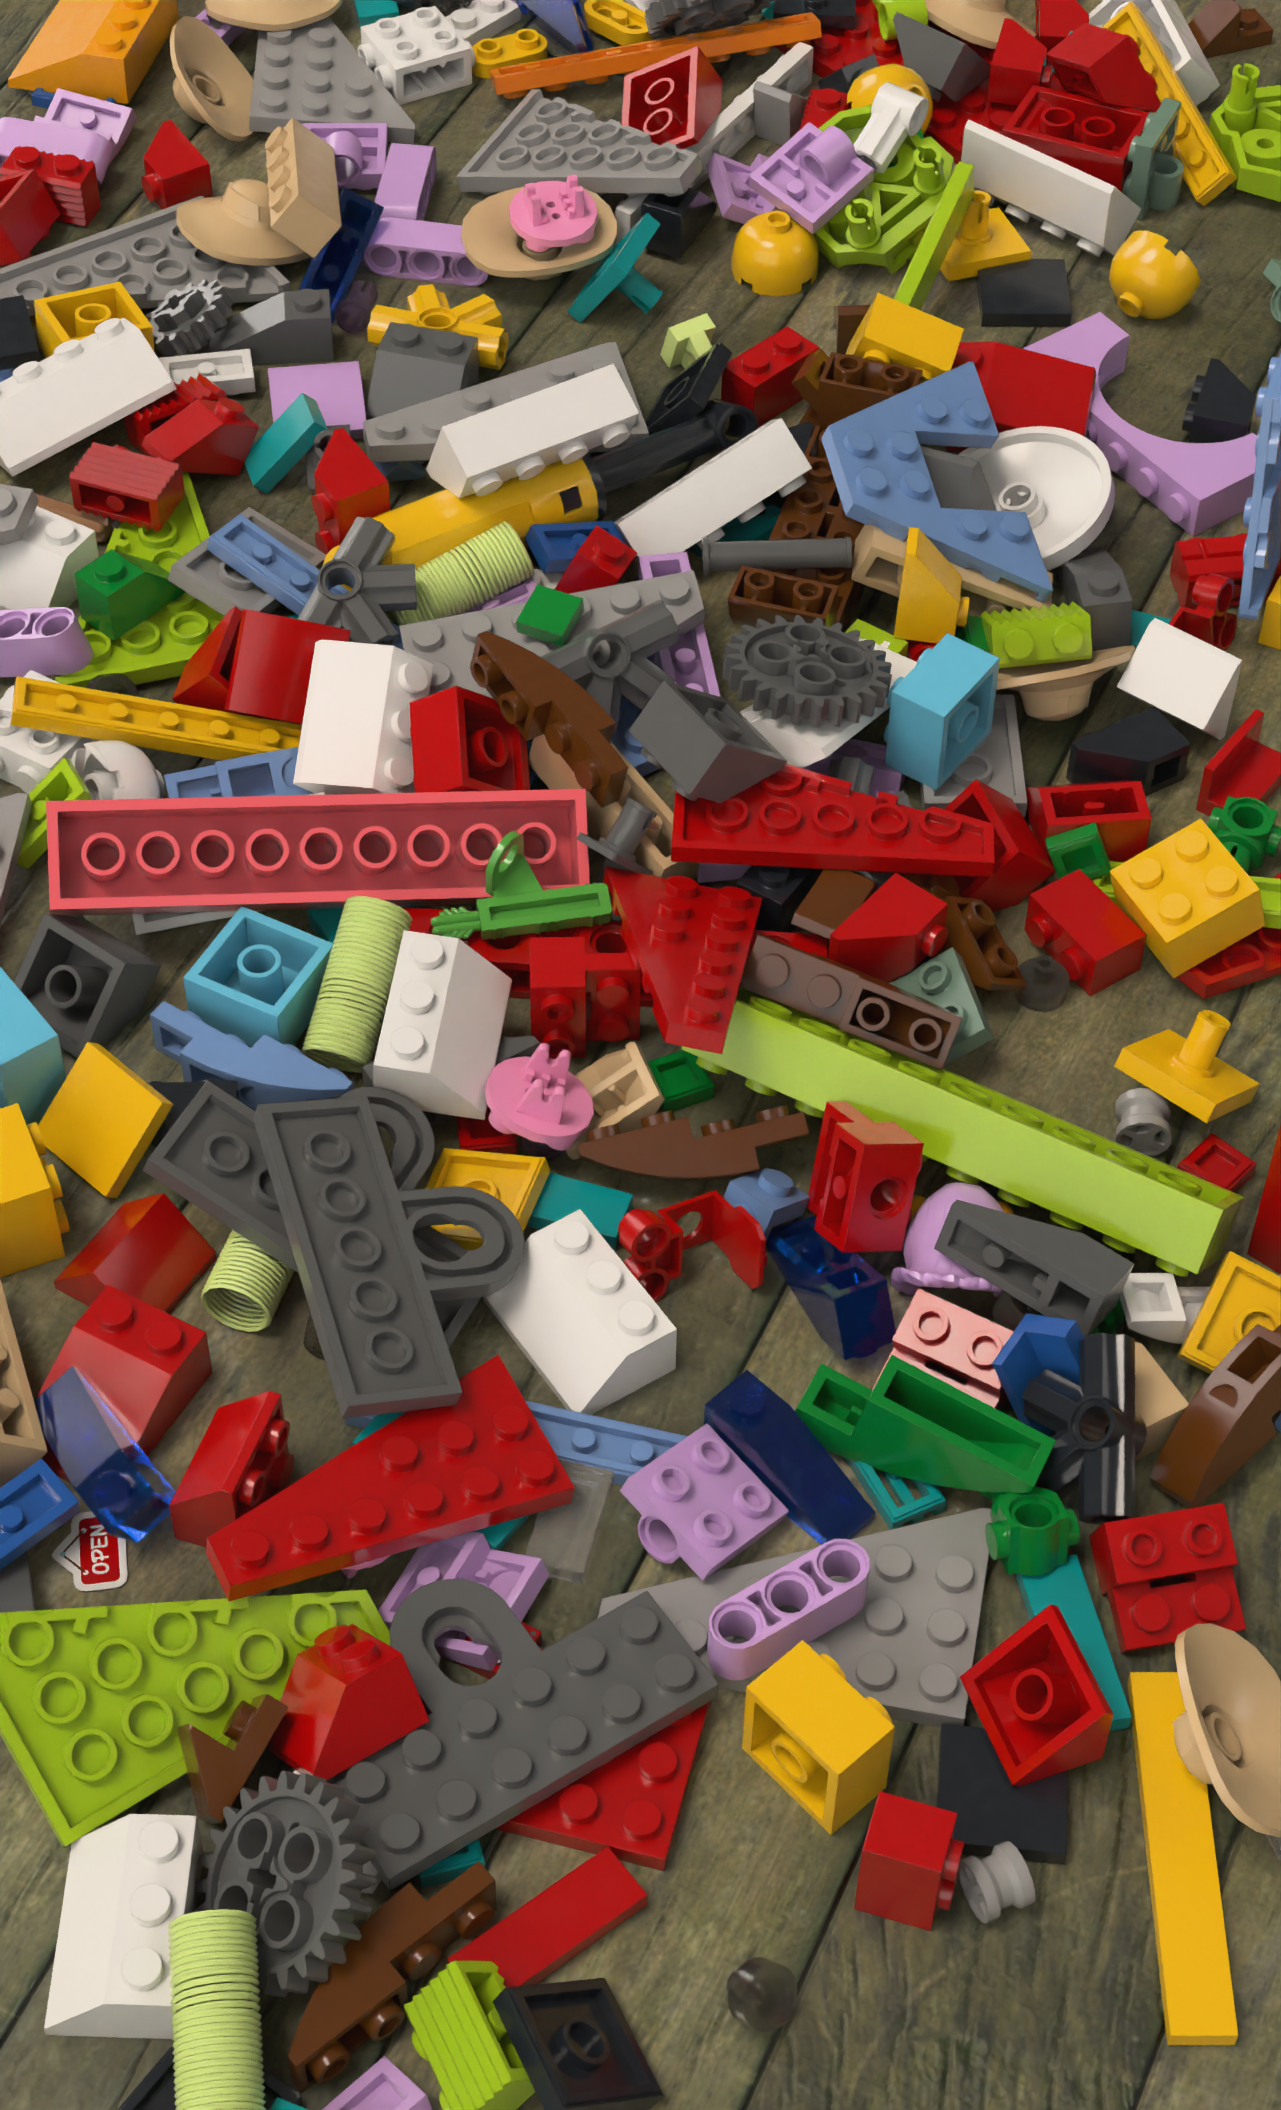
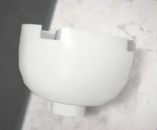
M105 740L85 743L83 745L86 748L76 749L73 753L71 762L91 793V800L159 799L164 796L165 786L161 773L155 769L144 752L134 745L119 740Z

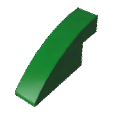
M891 1355L873 1390L821 1363L801 1398L786 1430L824 1450L852 1461L863 1462L874 1469L893 1475L944 1487L1002 1493H1031L1056 1442L1055 1439L894 1355Z

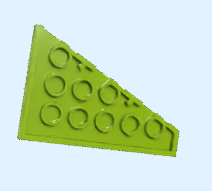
M182 471L185 495L160 531L156 532L153 528L147 530L144 526L139 528L135 523L130 525L125 521L120 523L119 528H114L105 553L113 549L156 563L170 573L171 567L175 562L210 537L189 473ZM184 593L113 641L83 620L80 614L78 622L94 652L93 658L82 670L72 674L60 675V677L55 678V681L66 685L109 691L181 676L187 662L224 618V615L199 599Z
M366 1589L243 1597L233 1601L222 1598L0 1613V1735L60 1845L66 1847L187 1773L178 1735L179 1726L190 1724L226 1746L230 1738L222 1733L239 1703L244 1700L251 1704L254 1697L269 1694L280 1701L297 1654L315 1645L316 1637L322 1632L335 1626L354 1624L389 1646L390 1632Z

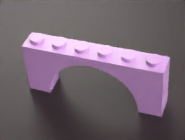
M1101 312L1096 313L1022 348L1095 368L1097 374L1086 438L1102 451L1108 461L1110 470L1117 473L1135 488L1140 495L1146 497L1191 536L1194 537L1244 511L1247 498L1252 497L1257 436L1251 433L1244 437L1224 442L1184 443L1151 435L1119 417L1107 404L1100 390L1108 381L1124 372L1130 335Z

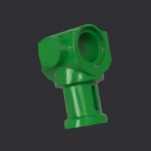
M1228 796L1223 809L1216 806L1213 808L1207 826L1246 873L1261 868L1266 855L1276 857L1281 845V826L1275 825L1278 811L1270 809L1264 802L1256 798H1234Z
M1034 1486L1031 1493L980 1491L983 1496L989 1498L993 1503L990 1512L992 1522L987 1523L985 1527L987 1547L993 1560H1001L1008 1575L1019 1573L1028 1576H1039L1051 1572L1058 1565L1067 1564L1068 1546L1079 1544L1080 1530L1074 1511L1071 1508L1065 1509L1056 1492Z

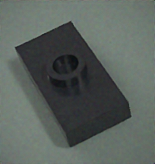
M856 0L774 1L773 19L812 12L820 20L821 28L855 29Z

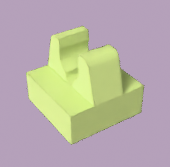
M707 313L668 328L660 355L669 369L680 364L686 369L712 348L711 340L716 326Z

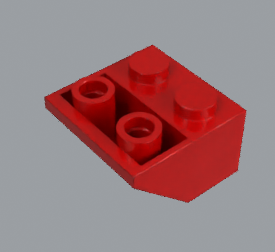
M1084 23L1046 53L1063 89L1105 103L1154 112L1161 105L1156 94L1158 85L1153 76L1144 69L1139 59L1141 51L1138 44L1127 34L1123 35L1106 28Z
M1122 780L1026 787L1027 813L1032 833L1053 867L1045 838L1096 822L1110 861L1126 862L1146 850L1152 818L1141 781Z
M267 1391L217 1409L169 1504L176 1539L206 1548L209 1536L271 1498L276 1488L283 1490L286 1487L292 1474L294 1455L289 1454L287 1440L290 1423L284 1420L281 1394Z

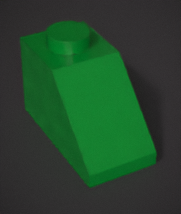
M113 549L74 573L81 618L113 641L186 593V591L168 581L169 572L156 563Z

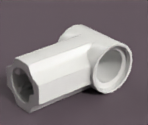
M890 82L884 83L878 90L872 104L871 118L854 143L856 156L874 169V175L876 173H884L907 135L914 136L921 129L929 108L928 99Z

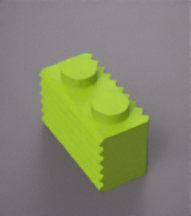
M1073 601L1069 606L1062 603L1057 607L1053 603L1049 608L1043 604L1040 609L1033 605L1030 610L1023 607L1018 611L1014 607L1011 612L1004 608L1001 613L994 610L991 614L987 611L981 614V622L989 646V653L1000 658L999 669L1092 659L1090 614Z
M453 1961L446 1964L447 1969L438 1972V1977L429 1980V1985L421 1988V1993L413 1996L411 2002L404 2004V2010L414 2029L412 2033L414 2048L423 2059L429 2062L441 2088L439 2093L441 2107L443 2110H516L535 2093V2090L492 2002L506 1988L503 1985L504 1978L497 1973L499 1967L492 1961Z

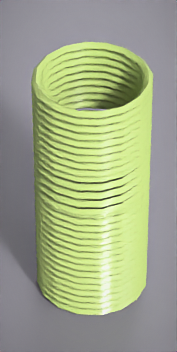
M503 521L502 524L495 525L494 528L486 530L485 533L482 532L481 535L468 539V541H465V544L461 543L460 546H455L449 552L438 555V558L435 557L434 560L426 562L425 565L421 564V567L418 566L415 569L417 610L385 612L390 621L398 627L400 625L459 615L470 611V608L474 609V606H478L479 603L483 604L484 600H489V597L494 598V595L504 593V590L508 591V588L521 584V581L524 582L525 579L534 577V568L518 534L507 521Z
M353 896L346 899L343 907L344 909L324 972L325 975L322 979L323 982L320 985L321 988L312 1013L313 1016L309 1023L307 1036L304 1039L302 1052L306 1057L322 1065L342 1071L361 1073L362 1067L372 1062L371 1060L378 1042L377 1039L379 1038L378 1034L381 1032V1022L384 1020L383 1016L387 1007L404 930L410 931L413 918L408 911L391 902L368 896Z
M232 1230L204 1285L200 1298L205 1309L222 1324L241 1331H260L270 1325L295 1270Z
M229 1909L192 1912L173 1919L167 1927L170 1929L168 1933L170 1936L168 1940L170 1943L169 1949L171 1950L169 1953L171 1957L169 1960L171 1964L169 1970H171L170 1977L172 1978L170 1987L173 1989L170 1994L173 1997L170 2004L173 2005L171 2010L173 2014L171 2026L174 2027L172 2030L174 2034L172 2038L174 2041L172 2045L174 2051L172 2054L175 2056L173 2059L175 2063L173 2069L176 2070L173 2074L176 2077L174 2080L176 2084L174 2087L176 2091L174 2097L177 2099L174 2103L177 2106L175 2110H266L264 2107L266 2101L263 2100L266 2095L263 2093L265 2087L262 2085L265 2081L262 2078L264 2075L262 2071L264 2067L262 2061L264 2058L261 2057L263 2053L261 2047L263 2044L260 2042L263 2038L260 2035L262 2023L259 2021L262 2015L258 2013L261 2009L258 2005L261 1998L257 1996L260 1992L257 1988L260 1983L257 1980L259 1976L257 1972L259 1960L256 1958L259 1954L256 1951L258 1939L256 1938L257 1932L255 1931L257 1918L249 1912Z

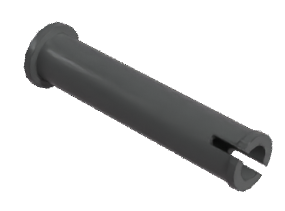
M703 537V576L709 577V572L739 571L741 565L764 570L852 568L851 537L836 539L708 542V537Z

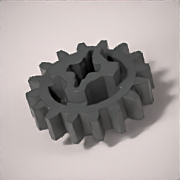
M203 279L197 286L189 283L181 291L175 288L164 295V301L157 303L158 308L146 315V318L153 326L154 352L159 359L161 357L174 356L176 353L179 356L186 355L188 349H193L196 352L209 344L208 339H213L216 336L215 330L226 326L227 321L225 317L233 313L230 307L233 301L217 280L208 283L206 279Z

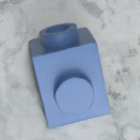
M764 1168L731 1180L723 1198L734 1208L740 1205L745 1208L760 1223L767 1240L772 1227L803 1216L810 1196L795 1187L792 1179L778 1170Z

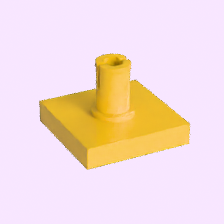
M974 191V201H971L941 265L940 270L948 282L976 277L979 269L1031 260L1030 248L999 207L989 209L991 196L987 192Z
M1202 1010V1012L1198 1013L1187 1039L1171 1029H1167L1123 1047L1114 1065L1115 1068L1205 1123L1211 1122L1252 1102L1260 1085L1259 1082L1215 1057L1231 1023L1222 1015L1210 1010Z

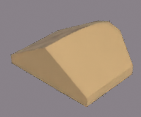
M635 1041L627 1043L625 1045L626 1049L604 1055L575 1076L584 1084L593 1102L594 1114L586 1132L614 1124L619 1125L621 1133L641 1129L640 1119L655 1114L665 1099L644 1054ZM586 1132L575 1140L573 1147L565 1150L572 1160L579 1158L577 1145L588 1142Z

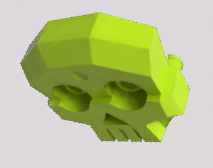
M1244 63L1243 75H1241L1242 66L1237 64L1232 70L1230 92L1224 102L1211 113L1209 129L1238 178L1231 184V187L1281 202V85L1257 88V82L1260 77L1258 67Z
M872 105L839 111L818 129L824 131L829 126H835L841 129L854 145L871 118ZM918 134L914 136L907 135L891 161L897 164L890 168L887 167L884 173H876L874 180L814 234L819 252L835 267L839 269L845 265L865 263L885 266L892 275L906 264L907 259L911 260L954 170V158L931 136L921 139Z

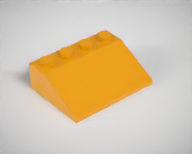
M60 0L9 77L8 87L34 91L36 88H43V91L56 93L57 88L104 101L107 98H114L116 103L128 104L171 34L173 26L179 20L177 0Z

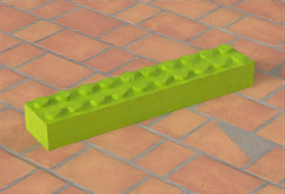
M742 987L739 989L723 1053L717 1054L684 1046L681 1048L698 1056L696 1064L708 1071L726 1075L728 1070L746 1077L745 1086L756 1092L768 1096H776L778 1091L796 1099L794 1107L806 1114L823 1118L826 1101H846L874 1122H895L924 1143L922 1151L923 1162H926L929 1157L948 1165L946 1173L965 1183L977 1185L980 1179L999 1188L997 1195L1012 1204L1029 1207L1032 1202L1051 1210L1049 1218L1062 1226L1074 1230H1082L1083 1225L1099 1231L1104 1234L1102 1241L1117 1250L1135 1253L1136 1248L1154 1255L1157 1257L1155 1264L1158 1267L1178 1276L1188 1277L1189 1272L1198 1274L1220 1259L1245 1198L946 1069L935 1068L842 1031L835 1024Z

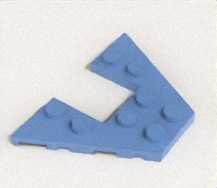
M1281 353L1279 357L1271 358L1267 376L1268 387H1260L1256 401V417H1261V423L1255 445L1256 466L1252 497L1247 498L1243 515V526L1248 527V535L1243 551L1244 569L1238 618L1258 620L1281 558Z
M967 362L827 427L821 440L847 517L865 525L877 526L885 534L903 542L908 535L909 527L919 528L949 562L964 569H975L993 582L997 583L1002 577L1035 592V600L1038 602H1045L1053 592L1026 512L940 507L920 444L992 448L999 437L974 362Z

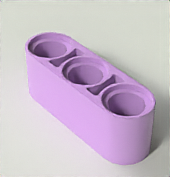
M13 117L0 118V167L13 149L18 146L34 147L39 152L45 151L46 154H71L77 156L79 160L85 159L86 162L93 160L96 168L98 189L101 187L114 152V146L108 139L90 131Z
M391 143L375 198L373 227L378 220L384 217L424 221L436 175L437 154L435 146Z
M384 217L374 225L363 256L369 270L381 276L468 287L479 286L488 277L486 272L476 268L467 258L461 242L462 225Z
M66 607L0 610V677H24L30 670L44 676L67 675L82 670L92 660L94 654L92 647L71 609Z
M833 1539L721 1602L713 1609L709 1617L707 1660L711 1669L725 1679L744 1680L774 1664L802 1640L808 1644L854 1617L862 1610L867 1596L870 1558L865 1549L858 1543L848 1539ZM843 1576L851 1581L840 1583L831 1580L830 1577ZM781 1606H793L795 1608H798L800 1611L795 1613H786L780 1611L777 1608ZM741 1636L748 1641L742 1644H733L724 1638Z

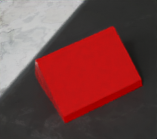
M164 1193L123 1203L55 1279L54 1285L57 1290L90 1307L109 1284L169 1314L217 1259L216 1251Z
M1050 1604L960 1676L1013 1786L1021 1787L1103 1758L1114 1714L1058 1606Z

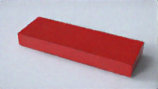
M607 1846L447 1958V1964L453 1961H492L499 1967L497 1973L504 1978L503 1985L505 1987L536 1985L647 1906L648 1895Z

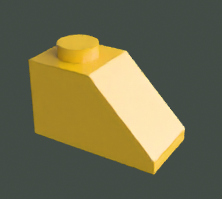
M909 527L894 638L937 644L947 633L955 636L956 626L966 627L970 597L960 596L962 576L919 528Z

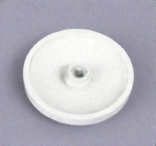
M1047 426L1016 428L999 433V437L992 448L968 447L958 454L959 456L979 460L997 511L1026 512L1046 571L1052 570L1080 554L1097 538L1110 518L1115 502V486L1108 461L1102 451L1092 441L1076 432Z

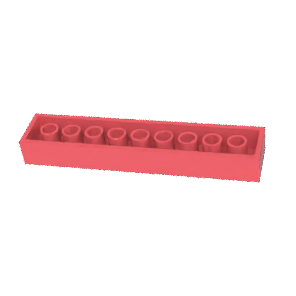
M586 789L46 801L51 914L82 916L238 911L241 906L253 911L343 908L346 899L353 896L378 898L397 906L476 904V899L493 897L486 892L487 864L499 842L511 831H516L524 837V856L543 891L550 888L559 889L590 884L588 846L577 840L580 832L588 835ZM510 848L508 849V851H507V852L505 853V855L503 856V858H502L500 864H501V863L504 861V859L506 858V856H507V854H508Z

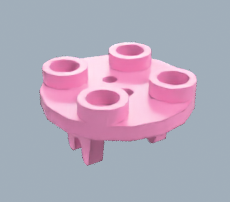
M576 174L567 176L566 182L556 180L525 184L524 188L514 195L509 206L511 226L520 237L525 239L526 246L533 251L543 252L550 247H565L575 243H587L593 239L594 228L598 218L596 202L587 191L583 190L582 186H578Z
M541 1043L531 1057L508 1058L494 1066L484 1087L486 1103L491 1110L489 1122L497 1131L504 1134L515 1133L528 1140L545 1143L555 1150H568L573 1147L577 1138L585 1134L594 1114L592 1097L584 1084L568 1071L571 1052L562 1050L556 1059L549 1058L550 1046L547 1043Z

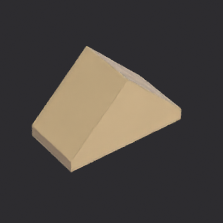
M1135 1342V1412L1140 1414L1147 1430L1145 1444L1141 1452L1135 1457V1461L1163 1448L1189 1403L1144 1345Z

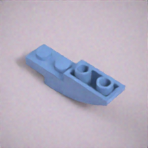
M299 747L217 761L215 765L164 775L169 798L291 796L314 793L293 784Z
M165 1001L150 1014L155 1049L181 1063L184 1082H202L205 1080L237 1081L240 1102L256 1111L258 1104L296 1102L309 1099L319 1100L341 1096L354 1089L353 1082L340 1070L327 1068L306 1057L297 1047L291 1044H282L266 1034L250 1048L239 1037L233 1034L226 1035L204 1023L195 1013L188 1010L182 1011Z

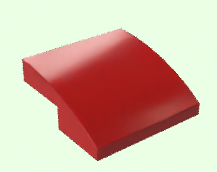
M243 609L225 709L303 724L315 642L319 640L349 642L351 630Z

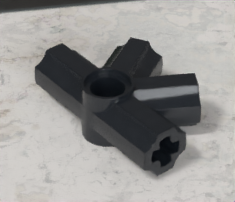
M1098 1333L1084 1335V1340L1079 1341V1384L1045 1368L1040 1375L1029 1380L1021 1398L1024 1401L1023 1415L1056 1432L1051 1437L1056 1442L1035 1486L1056 1492L1061 1501L1079 1487V1521L1087 1524L1102 1525L1106 1522L1135 1518V1457L1141 1452L1145 1444L1147 1430L1144 1420L1140 1414L1135 1412V1339L1124 1334ZM1110 1423V1425H1109V1430L1107 1431L1106 1435L1104 1436V1434H1105V1429H1106L1107 1425Z

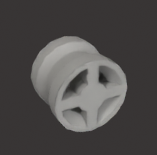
M1136 1088L1121 1094L1115 1103V1117L1119 1122L1116 1127V1142L1147 1156L1159 1155L1166 1151L1171 1145L1172 1129L1167 1122L1171 1116V1102L1150 1088Z
M1005 1841L995 1845L991 1855L982 1859L969 1856L960 1861L958 1876L961 1887L972 1911L982 1923L987 1924L998 1919L1002 1909L1009 1906L1022 1909L1035 1902V1888L1031 1874L1022 1855L1011 1842Z

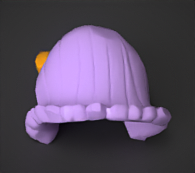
M962 1182L946 1184L927 1199L922 1196H913L911 1221L906 1229L903 1242L906 1269L897 1267L892 1270L891 1285L897 1291H902L910 1296L914 1295L918 1288L920 1289L921 1286L935 1288L960 1287L966 1290L993 1292L994 1297L1006 1300L1014 1298L934 1249L950 1207L956 1200L1013 1214L1009 1204L1003 1201H996L981 1186Z

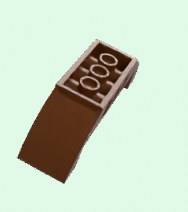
M831 352L819 380L816 427L804 454L812 469L802 474L806 483L787 495L769 540L851 537L852 568L764 570L741 565L728 596L729 614L733 624L739 627L745 624L756 628L757 619L760 618L770 624H774L776 615H780L787 622H794L795 616L800 615L805 623H813L817 617L822 618L823 626L831 627L838 622L842 623L841 631L844 633L850 627L866 586L852 580L855 540L865 524L845 515L821 437L829 425L921 384L923 370L905 367L896 363L889 364L859 358L851 354Z

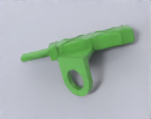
M511 831L499 842L487 864L486 892L493 897L476 899L477 911L473 912L463 907H459L458 910L453 907L451 911L444 909L443 912H439V916L433 917L430 923L433 926V935L468 939L473 932L480 931L482 940H496V938L504 939L508 936L531 933L540 934L545 931L548 933L549 931L555 930L556 932L560 929L583 926L593 927L597 924L600 926L611 921L612 905L608 886L605 883L595 882L589 885L585 884L559 889L550 888L543 891L524 856V837L516 831ZM510 848V850H509V852H508L506 858H505L504 861L500 864V862H501L503 856L505 855V853H506V852L508 851V849Z

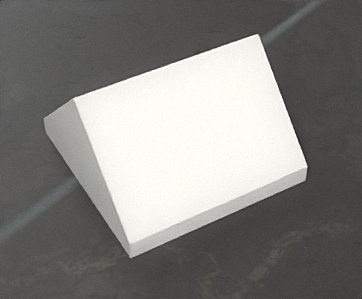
M1154 618L1148 625L1117 688L1151 707L1155 706L1159 711L1221 740L1226 734L1243 660Z

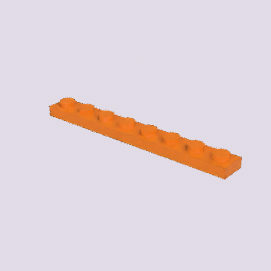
M812 12L498 67L489 69L491 85L496 95L503 94L504 98L513 99L526 96L528 90L544 87L545 91H559L568 88V82L584 80L586 84L603 83L609 80V75L625 72L626 76L696 46H699L710 63L726 61L730 59L731 53L746 51L747 55H762L770 52L771 46L786 44L787 48H793L798 42L810 45V39L822 37L821 23Z

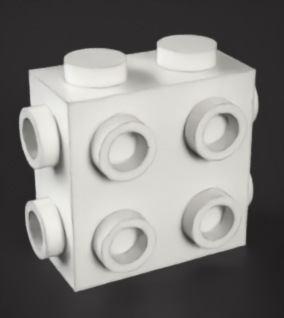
M436 6L418 8L414 12L393 18H382L376 23L361 27V45L357 49L358 56L362 57L366 62V66L370 67L375 77L382 82L383 87L390 92L399 105L472 84V66L475 65L473 47L469 41H465L460 36L453 22L447 20Z
M30 670L24 676L25 678L59 683L33 670ZM13 685L8 688L0 699V778L20 787L25 793L29 794L64 757L71 761L76 749L86 748L83 744L103 740L10 725L15 686Z

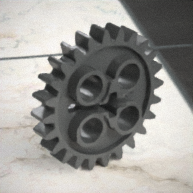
M659 0V2L650 4V9L645 10L646 15L644 17L652 38L662 39L740 25L744 21L750 20L749 16L761 14V9L771 7L770 2L776 0Z
M776 615L774 624H770L760 618L757 619L756 628L744 624L741 634L733 633L731 635V642L726 644L723 678L729 679L727 687L729 690L739 691L738 700L740 702L754 700L753 710L755 712L767 708L772 710L771 719L776 720L783 715L791 716L793 725H798L803 718L809 719L816 728H819L821 720H828L835 727H840L843 717L856 724L859 723L860 714L872 717L874 716L875 707L883 708L885 698H888L892 664L885 661V651L874 650V640L859 641L860 631L858 630L848 633L842 632V623L838 622L831 627L823 626V620L819 617L813 623H805L800 615L795 616L794 622H787L780 615Z
M281 1771L279 1779L267 1776L260 1777L259 1791L247 1788L240 1790L242 1809L229 1806L223 1808L224 1818L228 1826L225 1831L210 1829L208 1834L216 1845L214 1854H203L198 1859L209 1871L207 1878L195 1882L194 1890L206 1893V1902L198 1906L193 1912L219 1909L241 1910L249 1912L257 1918L255 1931L257 1932L256 1938L258 1939L256 1951L259 1953L256 1957L259 1960L257 1966H259L257 1980L260 1982L257 1986L260 1990L258 1995L286 1998L288 1991L299 1994L307 1993L309 1980L325 1983L328 1980L326 1961L343 1965L347 1961L345 1951L341 1945L344 1938L359 1941L362 1936L353 1923L355 1915L371 1913L372 1909L367 1902L360 1899L362 1889L369 1888L377 1882V1878L363 1874V1865L376 1856V1849L360 1846V1841L371 1829L370 1824L354 1820L360 1805L358 1802L343 1798L345 1792L343 1787L327 1783V1779L306 1773L298 1775Z

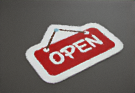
M118 1509L77 1514L71 1522V1533L52 1553L55 1561L73 1574L75 1588L79 1591L88 1592L118 1588L127 1581L125 1518Z

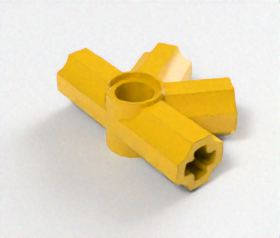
M433 284L419 285L416 291L407 297L408 310L376 304L371 312L367 337L368 342H371L372 346H379L390 322L412 324L417 327L445 332L452 331L462 335L478 337L479 366L500 370L505 363L506 352L509 346V335L502 328V314L498 311L494 299L486 294H482L450 309L445 293L439 292Z

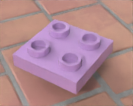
M808 122L749 175V187L778 209L787 213L790 218L809 232L815 234L874 180V169L856 156L852 141L841 129L829 126L824 131H821Z
M302 123V125L334 148L338 188L371 190L379 187L387 160V123Z
M707 1423L628 1477L620 1489V1492L642 1515L638 1523V1535L647 1552L662 1563H673L681 1557L702 1581L779 1525L789 1512L781 1501Z

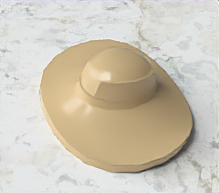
M206 0L205 9L208 16L227 24L262 31H283L309 25L327 18L335 13L343 0Z
M925 0L928 20L973 44L996 49L1004 18L1013 19L1033 37L1036 36L1031 28L1005 7L1006 0Z
M182 17L173 26L170 34V56L176 74L172 88L177 103L192 119L203 124L208 123L218 134L226 139L238 142L248 139L255 132L249 131L253 78L230 48L207 24L196 17Z
M240 179L230 182L223 196L189 201L179 205L176 210V224L181 233L196 248L211 257L233 264L251 266L285 265L311 257L271 228L269 190L267 184L262 181Z
M524 186L505 190L485 198L475 204L463 218L461 242L467 258L476 268L489 275L499 277L527 278L533 281L548 280L561 276L563 272L582 268L605 258L613 251L617 242V221L611 207L598 194L584 188L583 190L587 191L596 202L598 213L593 239L587 243H575L565 247H550L543 252L529 249L526 246L525 239L520 237L511 226L509 206L512 199Z
M1133 645L1092 651V659L1000 668L998 670L996 690L1019 691L1024 710L1028 716L1043 721L1069 719L1080 714L1088 707L1093 682L1117 665L1131 660L1135 647Z
M1212 1623L1195 1624L1178 1634L1175 1642L1176 1667L1186 1709L1172 1722L1174 1741L1178 1754L1192 1775L1204 1784H1213L1221 1801L1239 1821L1256 1832L1281 1837V1680L1259 1650L1236 1632Z

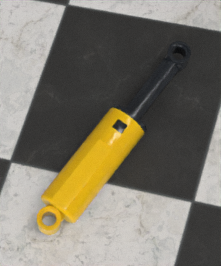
M721 399L709 400L704 410L691 420L593 458L587 452L582 458L569 464H563L561 460L547 465L541 473L530 479L520 480L519 477L504 481L497 490L490 494L477 496L473 493L459 499L450 491L444 489L372 518L383 523L390 532L395 534V543L382 565L415 564V569H417L418 566L421 567V564L425 565L426 562L434 560L435 557L438 558V555L449 552L450 549L460 546L461 543L465 544V541H468V539L477 537L482 532L485 533L486 530L494 528L495 525L498 526L499 523L502 524L503 521H507L514 528L525 549L528 551L530 547L525 538L531 525L602 521L607 509L606 493L707 453L726 450L758 429L757 418L748 407ZM729 417L730 424L728 430L724 433V423ZM340 545L329 551L323 565L333 559ZM344 584L341 585L348 591L352 590L350 586Z

